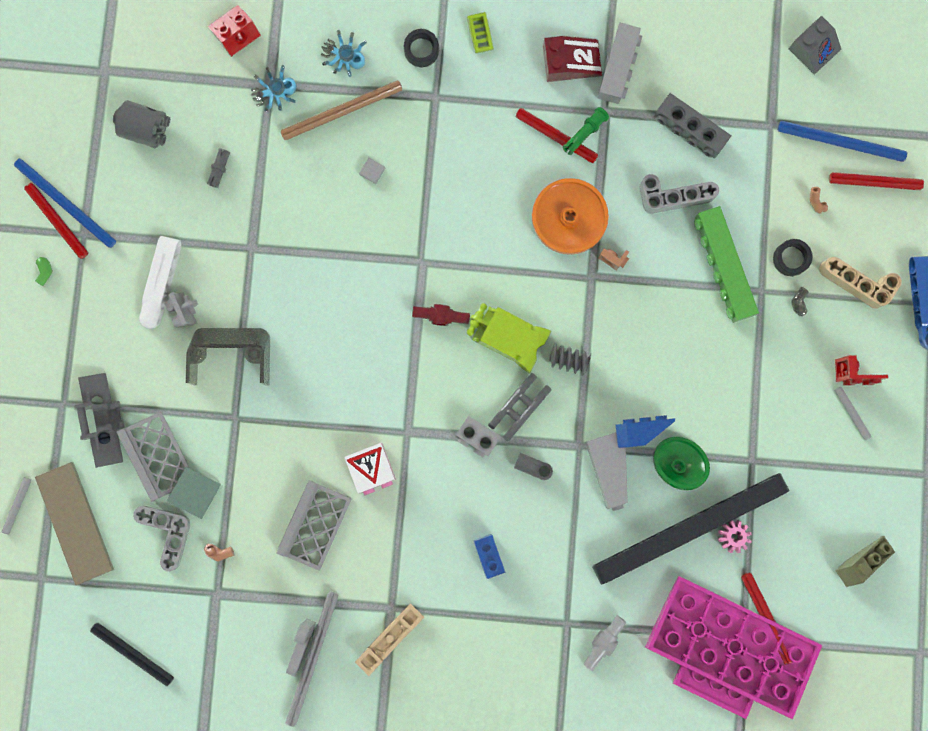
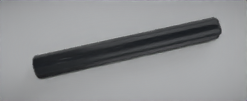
M95 623L91 627L90 632L163 685L169 686L172 683L174 677L100 623Z

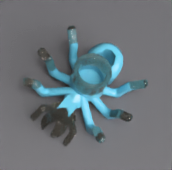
M337 30L340 48L336 47L334 41L327 39L330 43L324 42V45L327 47L322 46V49L328 55L321 53V56L329 58L336 55V57L331 62H322V65L332 66L340 59L338 68L334 69L333 74L340 72L344 63L348 76L351 77L350 66L354 69H360L365 65L364 55L360 51L367 42L364 40L357 49L353 50L351 46L353 45L354 32L350 34L349 44L343 45L341 32Z
M284 65L281 66L279 79H273L269 67H266V72L270 79L269 86L256 74L254 75V78L267 88V90L260 88L251 89L254 92L251 96H256L252 98L253 101L261 102L256 104V106L264 105L268 96L270 97L269 104L264 109L265 112L272 108L274 96L279 111H282L280 97L287 102H296V100L285 96L295 93L297 85L292 78L284 79Z

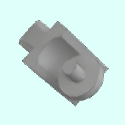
M184 292L170 293V298L164 304L168 311L175 310L177 316L172 318L174 326L182 327L196 324L197 322L193 314L196 313L194 307L198 305L197 300H190L189 296H185Z

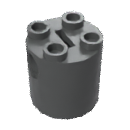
M129 100L124 101L115 111L113 123L115 124V133L118 137L144 144L154 149L159 145L163 146L165 144L166 135L164 134L171 120L169 116H166L165 112L157 111Z

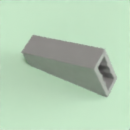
M616 432L585 442L606 508H612V511L624 508L623 504L628 503L626 448H618Z

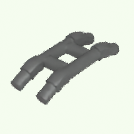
M530 373L488 424L491 429H495L506 414L514 419L515 423L503 436L504 440L508 442L552 390L546 385L533 401L524 393L537 378L533 373ZM518 400H521L528 406L521 415L512 409Z

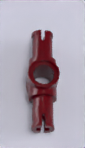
M434 304L430 308L413 306L412 317L429 319L433 325L448 326L452 322L469 324L470 313L453 311L448 305Z

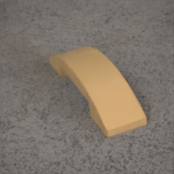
M410 603L361 654L355 663L370 676L394 648L422 621L424 616Z

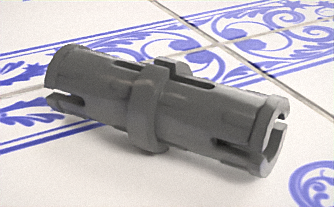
M221 148L218 149L215 162L211 165L212 171L207 182L209 186L219 188L222 175L226 172L225 166L230 155L229 151Z

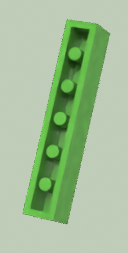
M721 206L698 213L695 216L694 224L701 233V244L707 250V261L715 272L713 277L715 282L719 283L721 289L720 297L726 303L728 318L732 319V322L735 323L759 314Z

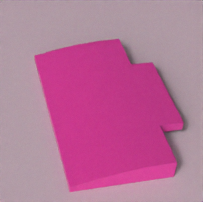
M678 576L658 616L645 648L680 665L673 684L744 719H747L754 701L793 719L822 645ZM770 625L776 627L779 633L778 636L781 637L779 642L777 641ZM782 641L788 651L789 659L792 661L788 665L783 663L778 652L779 650L783 654L780 648Z

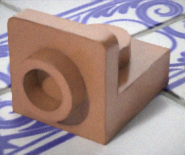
M604 248L598 259L617 271L620 266L623 268L628 262L629 258L626 256L629 251L626 250L622 257L618 258L616 252Z

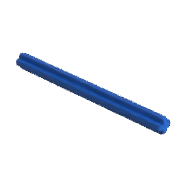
M780 121L777 129L778 132L904 162L907 158V151L790 122Z
M19 158L14 162V167L109 248L116 244V240L25 161Z

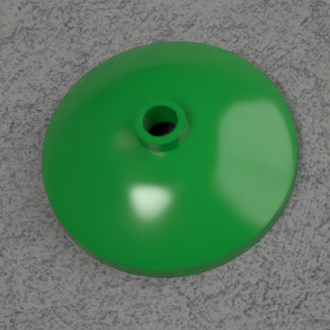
M669 437L661 441L654 451L653 463L655 470L668 485L680 490H694L702 486L708 479L710 473L708 457L695 442L683 437Z

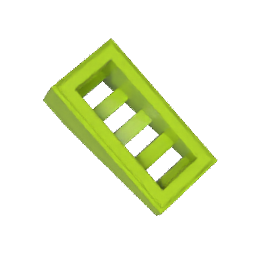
M486 12L468 15L467 22L475 54L494 50ZM481 20H482V23H483V24H478V25H474V24H473V22L481 21ZM484 27V31L475 33V29ZM486 35V38L477 40L476 36ZM488 42L487 46L478 47L479 43Z

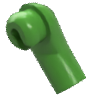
M39 257L36 260V265L40 274L35 282L44 286L52 274V268L47 258Z

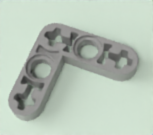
M149 506L137 507L133 513L136 522L168 531L160 565L165 571L177 569L181 562L190 529L189 518ZM145 510L146 514L153 515V517H146L142 520V516L139 513ZM160 514H164L167 517L164 525H160L157 522V517ZM181 519H183L182 523L185 524V527H181L179 533H183V536L173 534V531L178 532L179 525H176V522L181 521ZM173 538L180 540V546L177 549L172 548L170 544ZM168 550L178 552L177 555H173L172 561L175 563L168 567L169 564L166 563V560L171 558L172 553H168Z
M306 619L299 626L294 642H297L289 662L287 674L297 675L316 622Z

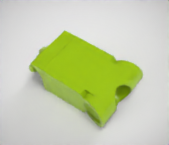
M482 303L479 310L470 317L472 320L470 328L467 330V335L472 336L474 330L478 328L472 339L473 341L515 361L516 364L530 374L537 361V349L545 345L552 331L533 326L500 307L496 309L489 307L484 316L487 305Z

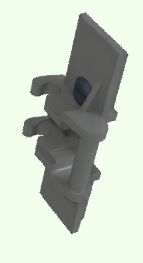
M106 373L78 377L83 403L75 405L74 409L77 410L82 434L80 440L90 439L95 468L122 463L123 457L117 431L125 428L124 422L121 421L120 401H115V403L111 401ZM99 396L103 399V403L94 405L91 403V400ZM85 410H93L97 430L94 433L89 432Z

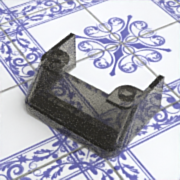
M199 328L194 332L186 352L185 383L197 386L198 364L206 359L207 348H245L246 360L252 364H260V383L269 386L270 335L265 329Z

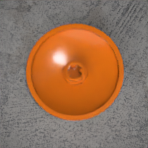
M573 178L557 180L546 186L536 198L532 210V224L539 240L549 249L568 255L579 254L595 246L606 231L609 217L607 204L602 194L588 182Z

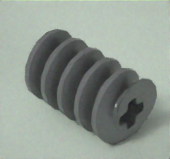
M554 343L549 361L552 368L558 363L559 370L565 365L566 372H569L572 367L574 374L580 369L581 376H583L588 369L591 354L587 358L586 352L583 351L579 356L578 349L572 354L571 347L564 351L563 345L557 350V345Z

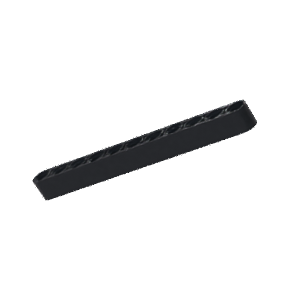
M781 473L775 474L596 563L592 568L600 584L603 585L788 493L790 490Z

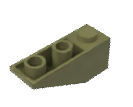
M882 536L847 559L835 571L846 587L862 584L895 551L885 536Z

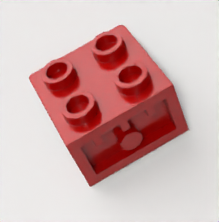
M848 355L835 359L836 382H843L844 386L855 384L874 385L882 383L884 379H889L888 375H858L857 372L860 365L857 355Z

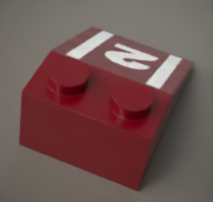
M570 36L544 38L543 54L547 82L602 76L598 39Z

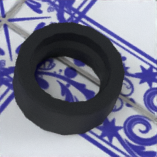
M421 28L413 30L407 35L403 46L408 62L415 67L421 68L433 64L439 54V43L434 33ZM417 39H426L432 44V52L427 57H416L411 53V44Z
M800 239L786 240L776 248L773 254L775 268L781 274L791 277L806 271L810 267L813 258L811 248ZM795 247L800 250L804 258L800 267L792 269L784 264L782 253L786 248Z

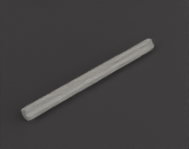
M330 591L327 595L286 719V724L295 727L338 599V594Z

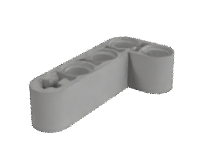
M648 174L640 184V193L645 211L648 213H659L710 203L719 194V187L714 182H706L662 191L658 177L654 174ZM645 182H651L654 188H648ZM706 190H708V192H712V194H711V196H710L709 193H704V192H705ZM686 193H692L694 195V199H689L686 196ZM668 196H673L676 199V203L669 202ZM649 200H655L658 206H651Z

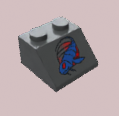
M822 15L789 47V50L814 75L842 49L835 28Z

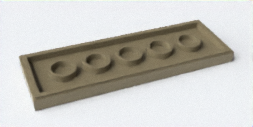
M70 462L36 476L37 485L75 586L114 570L74 463Z

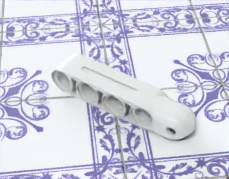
M160 236L142 298V309L139 317L140 324L147 329L156 328L161 322L165 308L164 303L168 299L181 250V240Z

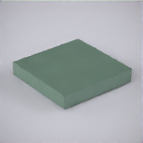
M185 467L167 502L202 519L221 484Z

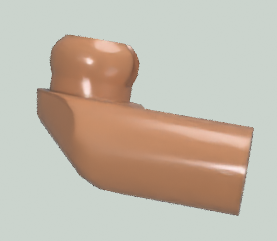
M812 187L809 200L812 207L817 213L826 212L828 210L827 203L820 202L821 189L819 187Z
M207 544L204 548L205 554L215 561H221L234 556L232 547L221 550L213 544Z

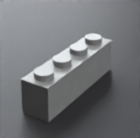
M619 22L598 99L616 104L620 103L621 98L625 99L628 90L625 87L626 81L630 82L633 70L629 69L631 64H635L638 54L635 53V48L640 46L643 37L639 35L641 28Z

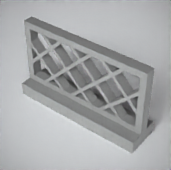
M160 411L117 431L151 502L172 492L174 489L172 487L173 483H177L175 478L178 470L185 469L180 467L181 461L184 467L189 468ZM160 417L163 423L161 430L157 431L149 428L151 421ZM148 422L147 427L141 426ZM137 427L146 429L142 440L134 438L131 430ZM164 427H165V429H166V431H167L168 434L163 433ZM148 430L159 433L156 444L145 441ZM161 435L170 437L169 449L158 446ZM143 443L154 446L151 457L142 454ZM172 445H174L176 451L171 450ZM157 447L168 451L164 462L153 458ZM170 452L179 455L180 459L177 466L166 463ZM152 460L163 464L159 475L152 473L150 470ZM165 465L176 468L173 479L162 476ZM160 478L172 481L169 489L161 492L158 486Z
M308 480L277 549V554L320 571L351 502V498ZM320 489L326 492L328 500L317 503L315 498L317 490ZM337 498L345 500L344 507L335 511L332 500ZM330 502L333 512L322 516L319 506ZM317 507L320 517L309 521L307 516L308 510ZM335 515L336 525L327 529L324 518ZM322 520L325 530L314 534L311 523ZM309 525L312 535L301 539L299 534L300 528ZM327 533L328 543L319 547L316 536ZM314 538L317 548L306 552L303 541ZM301 543L304 553L298 556L291 554L292 546ZM319 551L321 558L318 565L310 562L308 554Z

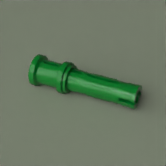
M597 107L594 110V114L585 119L584 126L563 146L564 152L566 153L570 150L568 155H572L591 133L597 132L599 126L609 120L607 111Z

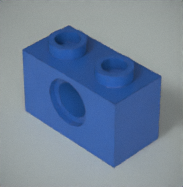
M489 534L475 539L474 544L486 578L489 579L506 573L493 535Z

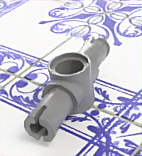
M617 615L610 626L604 631L600 630L592 642L593 650L584 662V665L591 671H594L602 657L610 656L617 647V635L626 624V621Z

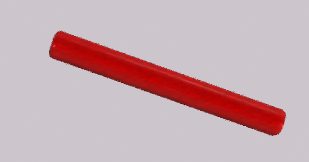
M520 108L516 113V118L562 146L571 139V137L523 108ZM582 144L574 151L575 154L590 163H594L598 158L596 152Z
M832 172L829 175V183L909 190H921L924 188L923 179Z
M32 183L26 185L24 190L78 258H85L88 255V251L37 187Z
M752 573L743 574L741 579L759 615L776 623ZM770 625L777 641L779 642L781 637L778 636L779 633L776 627ZM782 641L780 648L783 654L779 650L778 652L783 663L788 665L792 661L789 659L788 651Z

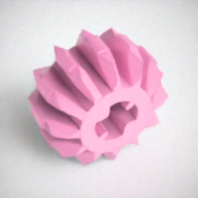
M733 520L728 523L729 526L727 524L722 525L725 530H718L719 534H723V537H719L718 541H724L721 546L723 549L728 547V552L730 553L734 549L736 553H741V548L744 550L748 549L745 543H751L747 536L752 535V533L745 532L748 529L747 525H742L739 520L736 523ZM732 534L738 535V538H737V539L731 538V535H732Z

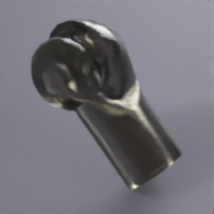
M800 287L791 301L794 312L799 316L806 315L808 311L804 298L809 291L803 287Z

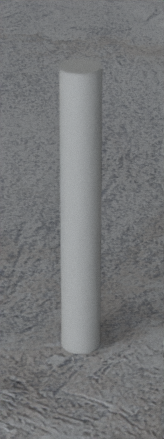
M843 388L835 389L834 391L864 440L871 438V434Z
M23 478L1 531L2 533L9 535L31 479Z

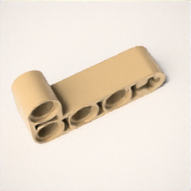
M837 257L828 258L819 267V271L824 277L872 308H880L889 304L902 283L900 276L896 273L885 275L876 283ZM844 274L850 277L849 282L845 280ZM887 279L892 282V287L888 286ZM861 284L865 286L866 292H863L861 290ZM877 294L882 298L881 303L877 300Z

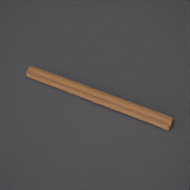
M398 80L303 120L281 130V135L284 140L291 139L402 91L401 83Z

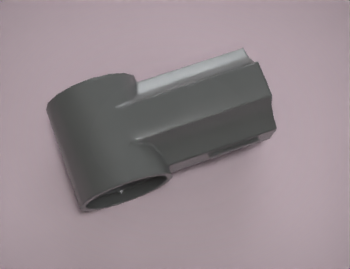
M522 453L519 454L514 469L540 480H548L553 474L550 464ZM540 467H548L550 474L547 477L540 476L538 472Z

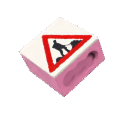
M383 443L345 456L358 494L363 492L365 496L375 492V487L381 485L383 489L393 485L392 481L396 480Z

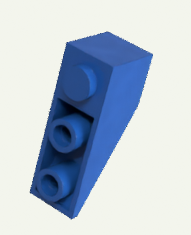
M667 415L655 416L656 420L651 421V417L639 418V422H635V419L623 420V424H616L618 448L647 445L673 424L675 418L667 419Z

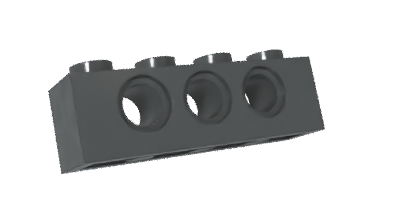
M669 93L654 115L660 124L670 127L674 134L684 137L691 146H697L704 155L715 159L732 136L672 93ZM672 114L679 115L680 119H674ZM687 125H693L695 130H690ZM703 135L709 136L711 141L704 140Z

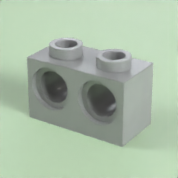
M470 416L467 417L456 434L459 438L457 440L465 447L471 445L475 448L473 452L481 457L489 456L501 436ZM468 427L473 428L475 431V435L472 438L464 436L463 432ZM482 438L490 439L491 446L484 449L480 446Z

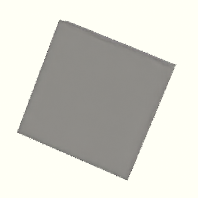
M368 158L359 174L376 184L385 167Z

